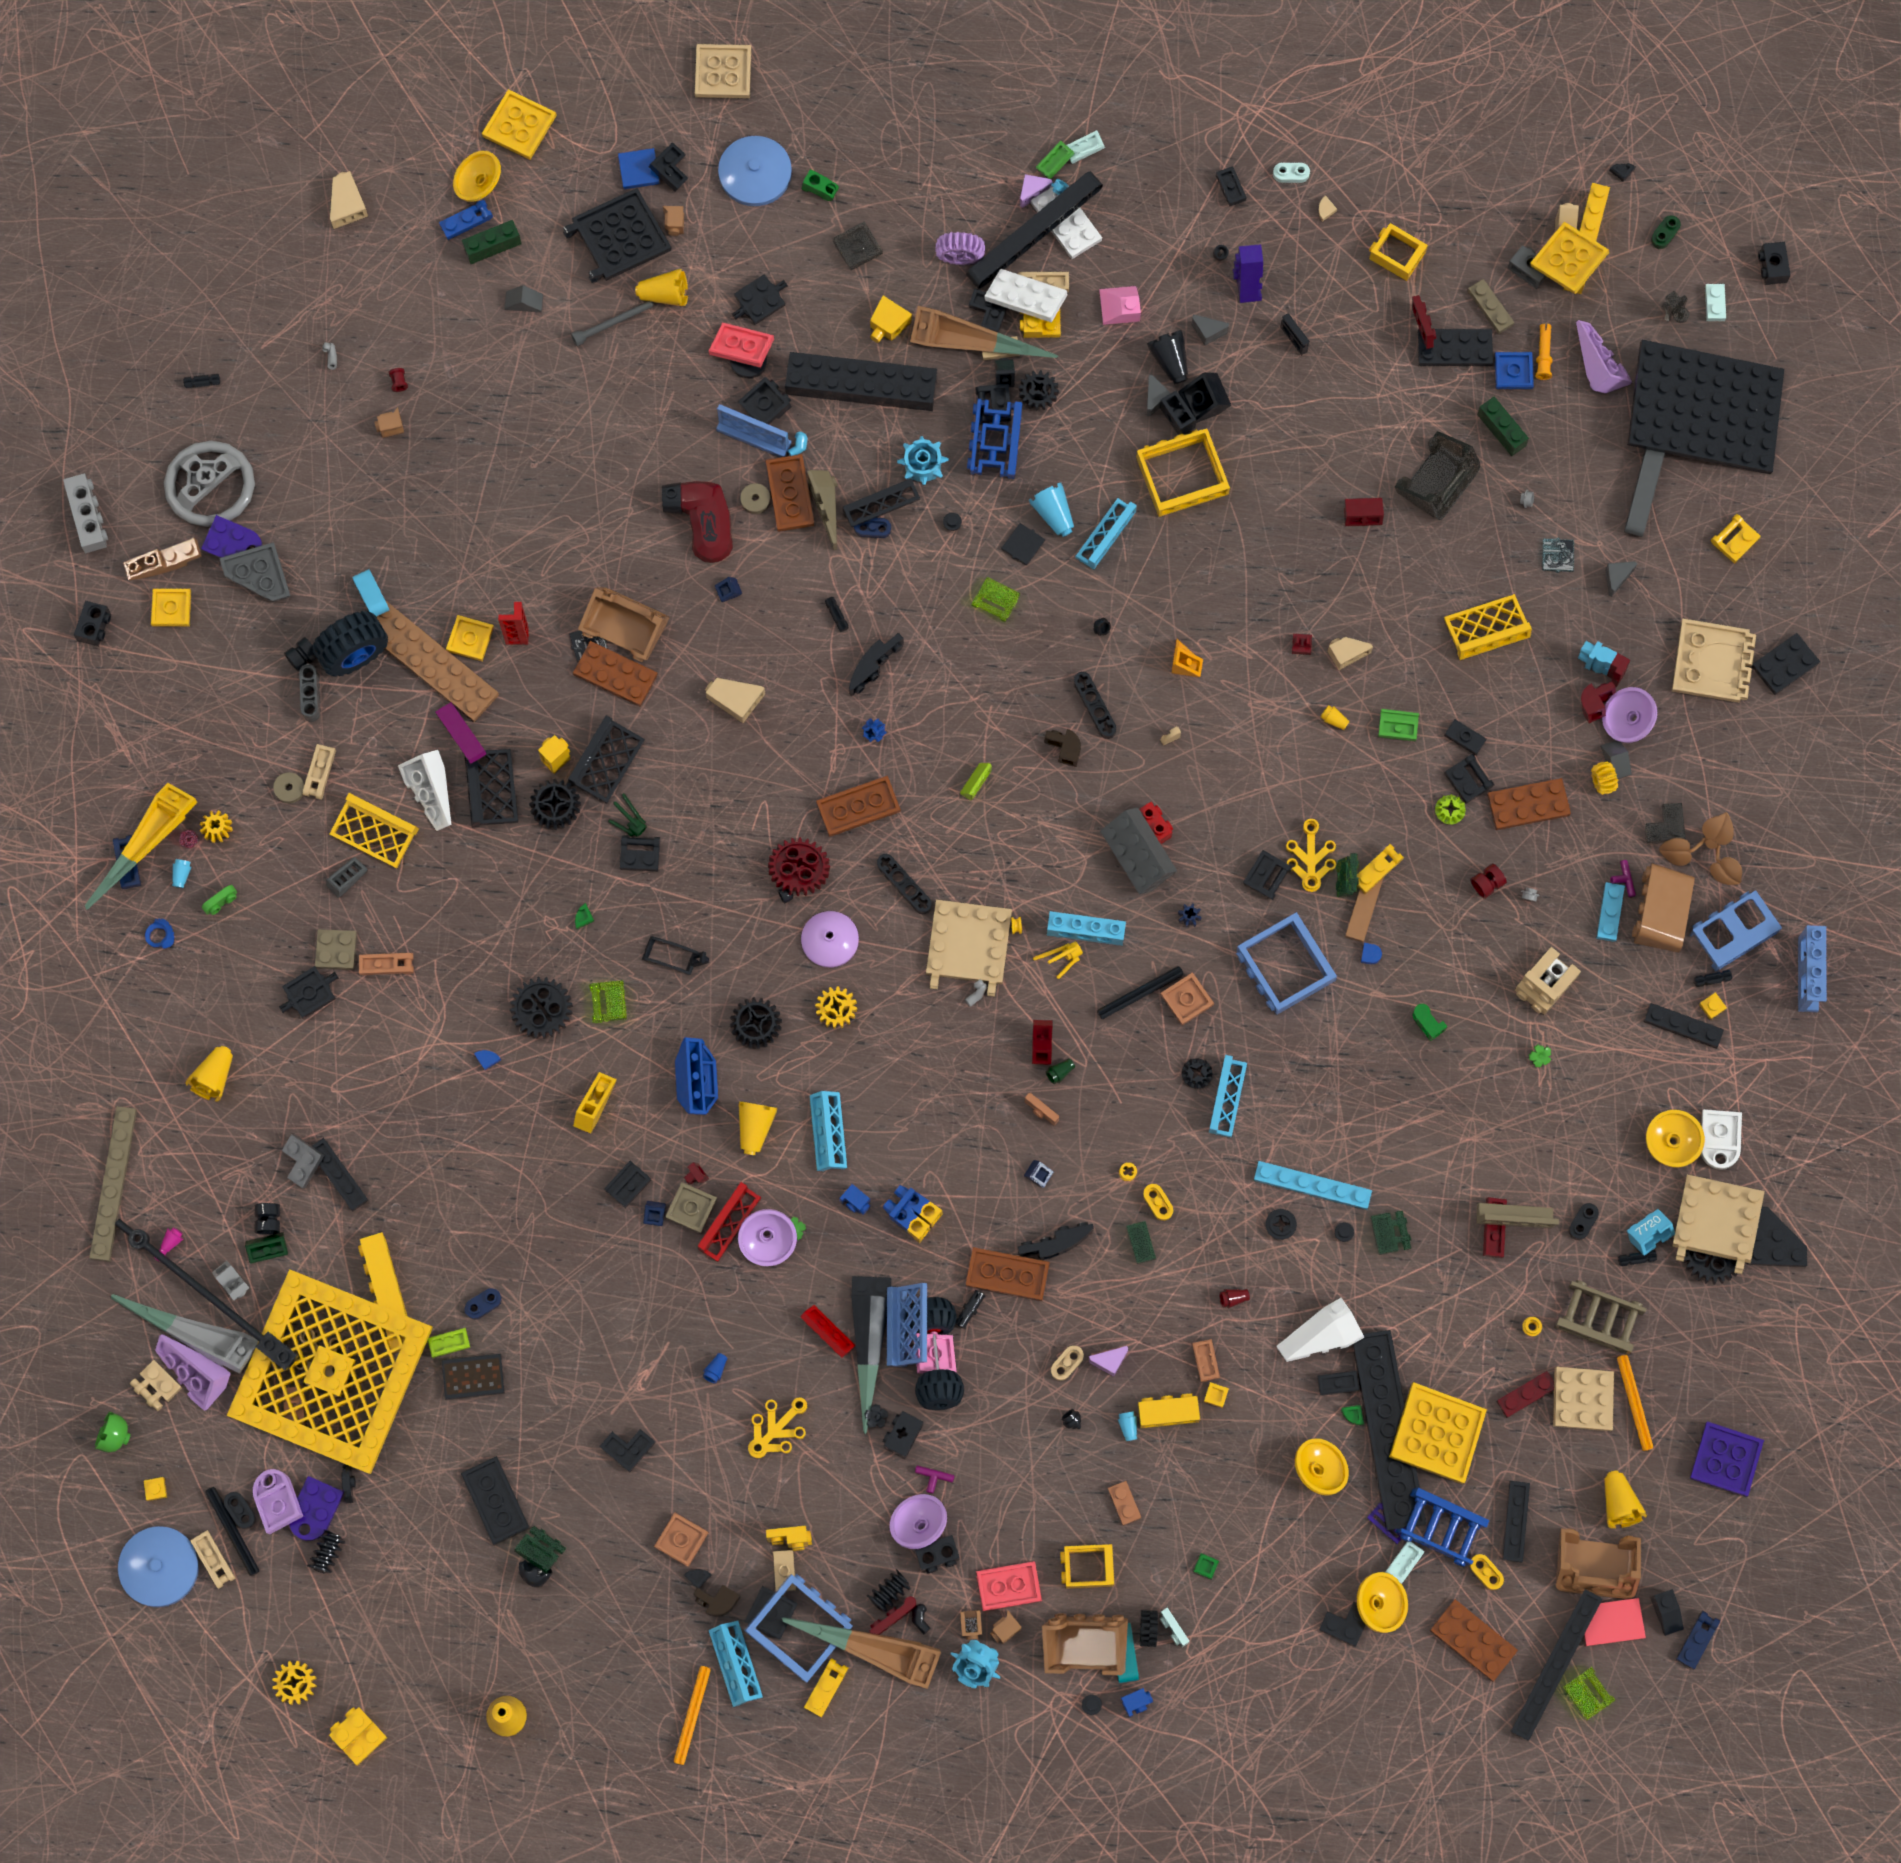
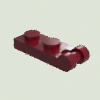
M912 1596L907 1597L903 1606L899 1609L894 1607L886 1613L888 1617L883 1621L878 1619L871 1624L870 1627L872 1629L869 1630V1633L880 1635L910 1613L916 1606L915 1598Z

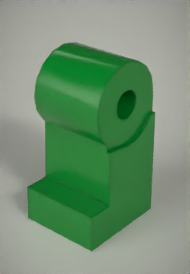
M810 169L802 183L801 189L806 192L810 191L824 200L832 201L839 186L827 177Z
M1419 1004L1415 1007L1412 1017L1429 1041H1432L1446 1031L1447 1025L1443 1021L1438 1024L1431 1015L1429 1006Z

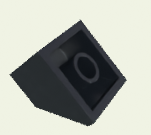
M1204 372L1178 391L1196 418V423L1219 415L1231 406L1218 373Z

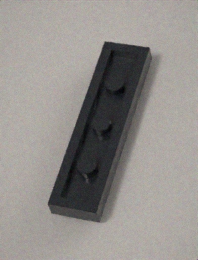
M1650 1003L1644 1019L1645 1023L1716 1049L1719 1046L1724 1031L1722 1028Z
M324 1138L312 1145V1147L325 1155L319 1165L352 1212L369 1201Z
M1509 1481L1503 1561L1523 1562L1530 1483Z

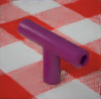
M1622 860L1620 864L1623 875L1612 876L1610 882L1612 884L1625 883L1628 897L1632 898L1636 896L1628 861Z
M918 1465L915 1468V1473L930 1477L926 1492L930 1494L934 1493L937 1479L951 1483L954 1480V1475Z

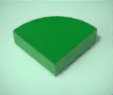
M586 903L578 909L575 925L577 929L594 922Z
M1361 1405L1341 1408V1412L1347 1421L1354 1425H1364Z

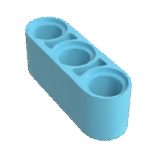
M369 569L352 577L369 612L377 617L390 611Z

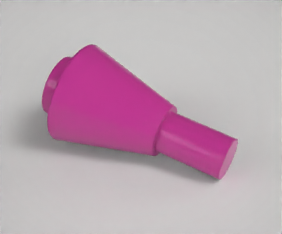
M174 1227L172 1230L167 1228L159 1251L166 1255L167 1252L184 1240L181 1237L183 1233Z

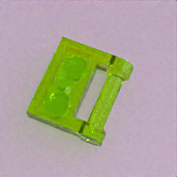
M987 577L971 606L979 607L999 617L1001 621L1006 622L1020 597V593ZM984 597L1006 609L1002 611L982 601Z
M623 980L592 983L589 985L593 1001V1023L627 1019ZM600 990H605L607 1014H601Z
M1592 1667L1563 1687L1586 1721L1615 1701L1614 1697L1608 1694L1598 1680ZM1588 1678L1604 1700L1602 1703L1598 1702L1583 1681L1584 1679Z

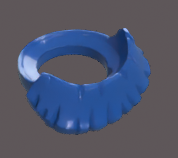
M155 919L154 923L146 929L145 939L150 946L165 949L171 947L174 943L175 937L172 926L165 919ZM157 928L164 929L166 936L159 943H153L150 939L151 932Z

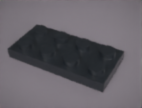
M1418 329L1417 331L1418 366H1493L1492 329H1435L1436 339L1434 340V347L1426 349L1420 330Z

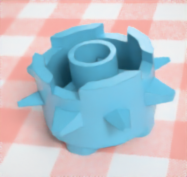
M920 436V439L914 441L911 445L903 444L905 455L904 458L897 460V463L905 466V479L911 478L926 485L927 481L943 476L940 471L941 463L949 461V459L941 456L940 442L933 444L930 440H925L923 436Z
M974 1639L970 1640L967 1644H962L959 1654L951 1652V1655L956 1658L952 1670L958 1674V1680L964 1685L971 1688H976L977 1686L989 1687L992 1677L1001 1678L995 1673L999 1664L997 1658L999 1654L995 1649L989 1648Z

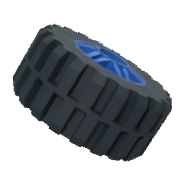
M369 611L355 612L352 615H347L335 621L334 624L329 625L326 630L322 631L313 643V653L328 675L333 677L344 676V674L348 675L355 670L357 671L361 667L368 665L372 660H375L384 651V648L387 647L388 635L373 613Z

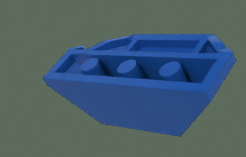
M685 1037L675 1060L677 1100L688 1114L706 1115L718 1099L716 1060L710 1050L704 1045L703 1039Z

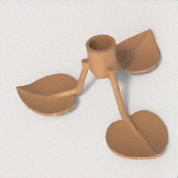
M1727 812L1709 818L1704 822L1702 831L1706 838H1702L1695 847L1690 849V843L1687 840L1673 838L1664 842L1659 848L1660 853L1670 863L1683 866L1691 861V853L1705 843L1708 848L1716 849L1717 862L1710 866L1713 878L1726 885H1738L1742 882V867L1740 863L1731 857H1724L1721 860L1719 857L1720 845L1729 844L1734 836L1733 824Z

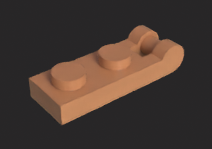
M413 953L359 955V974H413ZM398 961H404V966H398Z

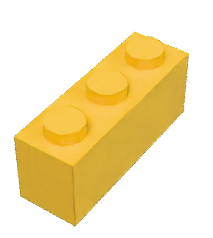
M1182 1394L1181 1398L1163 1396L1161 1400L1154 1401L1153 1398L1141 1399L1142 1402H1138L1140 1428L1198 1423L1200 1421L1198 1398L1192 1394Z

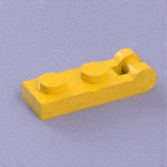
M1391 844L1352 879L1365 894L1404 859L1400 853L1398 854L1394 850L1395 848ZM1388 855L1393 859L1390 863L1385 859Z
M833 1658L828 1662L804 1706L805 1709L821 1718L849 1669L845 1665L837 1664V1661ZM832 1670L839 1673L836 1679L830 1676Z

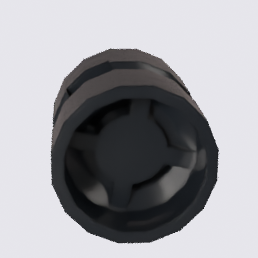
M303 637L296 643V648L291 647L284 652L287 660L298 672H300L302 666L307 664V661L313 662L317 659L313 653V645L306 637Z
M256 1204L255 1217L258 1220L255 1221L254 1232L262 1235L280 1233V1221L277 1220L280 1217V1204Z

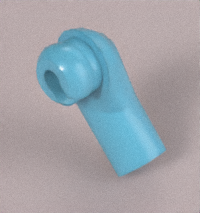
M797 432L795 434L796 444L787 450L789 456L798 455L806 450L808 438L805 433Z

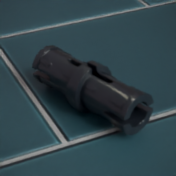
M975 1289L967 1304L963 1305L964 1309L957 1318L956 1325L961 1326L963 1329L966 1328L972 1316L977 1314L979 1305L986 1297L982 1292L979 1293Z

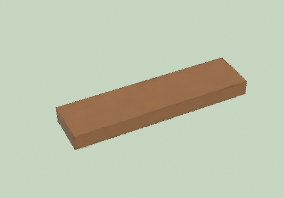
M1383 878L1366 894L1361 889L1359 890L1345 935L1346 938L1364 942Z

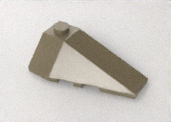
M809 470L807 471L808 486L833 550H837L836 479L830 475L829 471Z

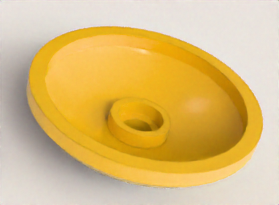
M478 151L465 158L457 168L453 179V188L456 195L467 202L478 201L489 195L496 187L500 178L501 165L498 158L489 151Z
M1667 1110L1658 1114L1650 1122L1646 1131V1144L1650 1154L1659 1163L1668 1167L1679 1168L1693 1163L1700 1156L1704 1148L1705 1136L1702 1126L1695 1117L1681 1110ZM1670 1139H1675L1676 1144H1671Z
M1315 1438L1307 1440L1298 1448L1295 1455V1468L1299 1478L1307 1488L1317 1494L1328 1496L1338 1493L1345 1487L1349 1476L1348 1465L1345 1457L1335 1445L1326 1440Z
M1378 1572L1367 1576L1362 1581L1357 1593V1608L1361 1619L1370 1629L1379 1633L1392 1632L1403 1624L1408 1611V1599L1403 1585L1396 1577L1389 1573Z

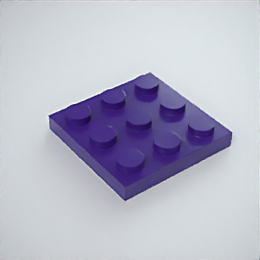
M1706 1422L1690 1479L1748 1497L1764 1440Z

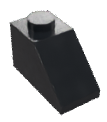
M1000 358L995 360L996 385L1008 384L1009 387L1015 386L1013 359Z
M1673 1589L1650 1598L1664 1636L1684 1630L1680 1607Z

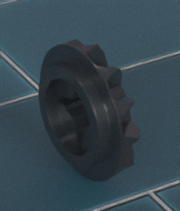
M1200 1058L1190 1059L1182 1068L1183 1081L1191 1088H1203L1212 1079V1067L1206 1060ZM1200 1067H1202V1076L1198 1075L1197 1077L1192 1079L1194 1075L1192 1069L1198 1070V1068L1200 1069Z
M1277 1209L1268 1215L1265 1227L1268 1234L1274 1239L1284 1240L1290 1238L1295 1233L1297 1222L1290 1211ZM1280 1217L1283 1223L1289 1224L1283 1227L1282 1232L1278 1226H1273L1279 1222Z

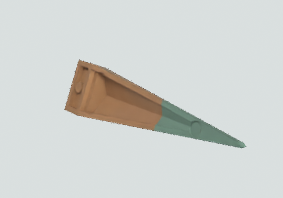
M923 306L917 307L910 340L912 343L931 347L1058 357L1056 354L943 311Z
M782 1618L783 1622L833 1644L907 1683L928 1689L941 1654L940 1649L923 1645L921 1642Z

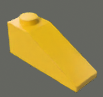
M600 1072L598 1073L576 1111L574 1127L590 1134L592 1133L617 1079Z

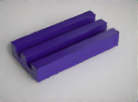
M1379 1503L1367 1519L1393 1542L1398 1544L1401 1540V1535L1396 1538L1373 1518L1376 1515L1385 1523L1384 1516L1378 1512L1379 1509L1382 1510V1504Z

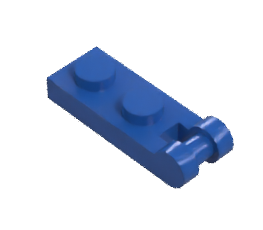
M480 200L474 206L439 222V225L447 240H450L493 218V214L487 209L485 200ZM481 212L482 214L477 217L476 213Z

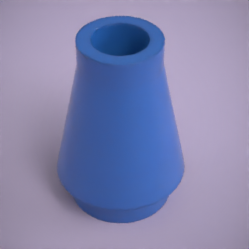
M717 1353L716 1357L703 1370V1378L713 1384L720 1381L728 1358L721 1353Z

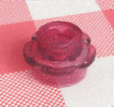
M192 830L183 831L179 840L181 846L193 848L198 842L196 833Z

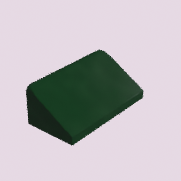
M284 1232L245 1242L250 1264L288 1255Z

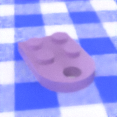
M270 1469L257 1477L253 1485V1497L266 1533L272 1534L303 1517L291 1480L284 1472ZM272 1476L273 1481L271 1485L267 1486L266 1479Z

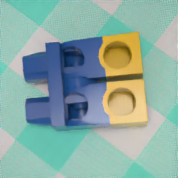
M899 1185L894 1195L901 1200L898 1204H895L889 1199L883 1205V1209L889 1214V1218L920 1243L930 1231V1227H933L943 1215V1212L939 1207L915 1192L914 1189H907Z

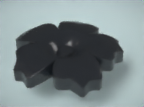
M875 1404L870 1408L871 1411L866 1410L864 1415L868 1420L867 1425L870 1428L876 1427V1425L879 1428L885 1426L884 1423L886 1421L883 1418L888 1417V1412L880 1409V1405Z

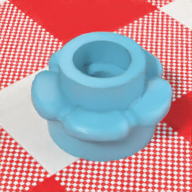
M1056 179L1055 183L1051 184L1054 187L1053 192L1058 195L1069 187L1067 183L1060 179Z

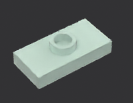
M1097 130L1067 145L1075 153L1070 158L1072 164L1105 148Z
M1406 1542L1385 1573L1393 1575L1402 1584L1425 1551L1412 1542Z

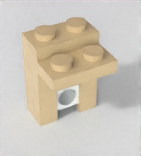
M1552 947L1531 971L1529 970L1515 989L1517 996L1521 1000H1527L1532 1005L1533 1010L1544 1015L1581 972L1573 964L1568 967L1558 959L1560 953ZM1552 968L1560 969L1561 974H1554ZM1544 974H1546L1547 977H1545L1544 980H1541V977ZM1555 981L1556 983L1551 988L1549 985Z

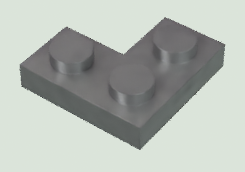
M291 1134L282 1151L297 1162L287 1178L301 1188H306L325 1155L295 1134Z

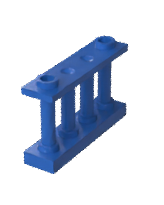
M1414 1488L1410 1496L1415 1498L1416 1504L1406 1529L1399 1528L1395 1533L1401 1535L1400 1538L1407 1542L1415 1541L1454 1559V1563L1459 1566L1472 1565L1473 1560L1466 1556L1476 1531L1480 1528H1487L1490 1520L1423 1489ZM1428 1504L1433 1506L1434 1512L1424 1537L1414 1534L1413 1531L1423 1506ZM1446 1512L1451 1515V1522L1440 1546L1432 1542L1431 1538L1441 1514ZM1463 1520L1469 1523V1529L1458 1554L1449 1550V1546L1458 1523Z

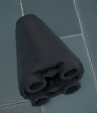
M1182 330L1171 333L1172 336L1169 333L1158 337L1159 341L1156 339L1147 343L1149 351L1168 378L1173 381L1174 385L1188 380L1185 341Z

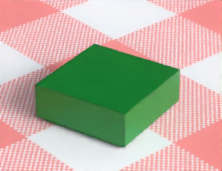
M1201 1553L1193 1572L1212 1580L1219 1560Z

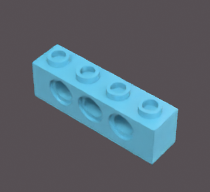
M1050 911L1047 936L1123 946L1126 921Z

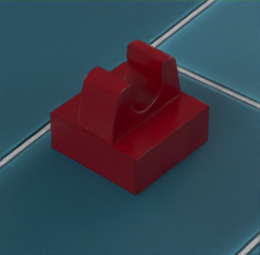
M1293 634L1292 654L1311 655L1312 635Z
M693 1162L688 1166L690 1173L684 1177L688 1184H693L696 1181L698 1183H705L709 1180L699 1163Z

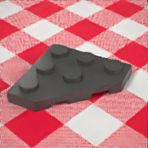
M274 542L219 558L225 578L271 602L291 597Z

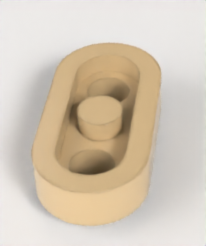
M1069 1346L1053 1363L1051 1367L1052 1377L1058 1381L1066 1380L1083 1361L1084 1354L1082 1349L1078 1346ZM1072 1353H1075L1077 1355V1359L1072 1360L1070 1358V1355ZM1063 1368L1064 1373L1058 1374L1057 1369Z

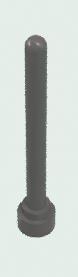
M647 301L585 331H574L571 333L573 342L578 347L584 344L586 338L652 308L653 302Z

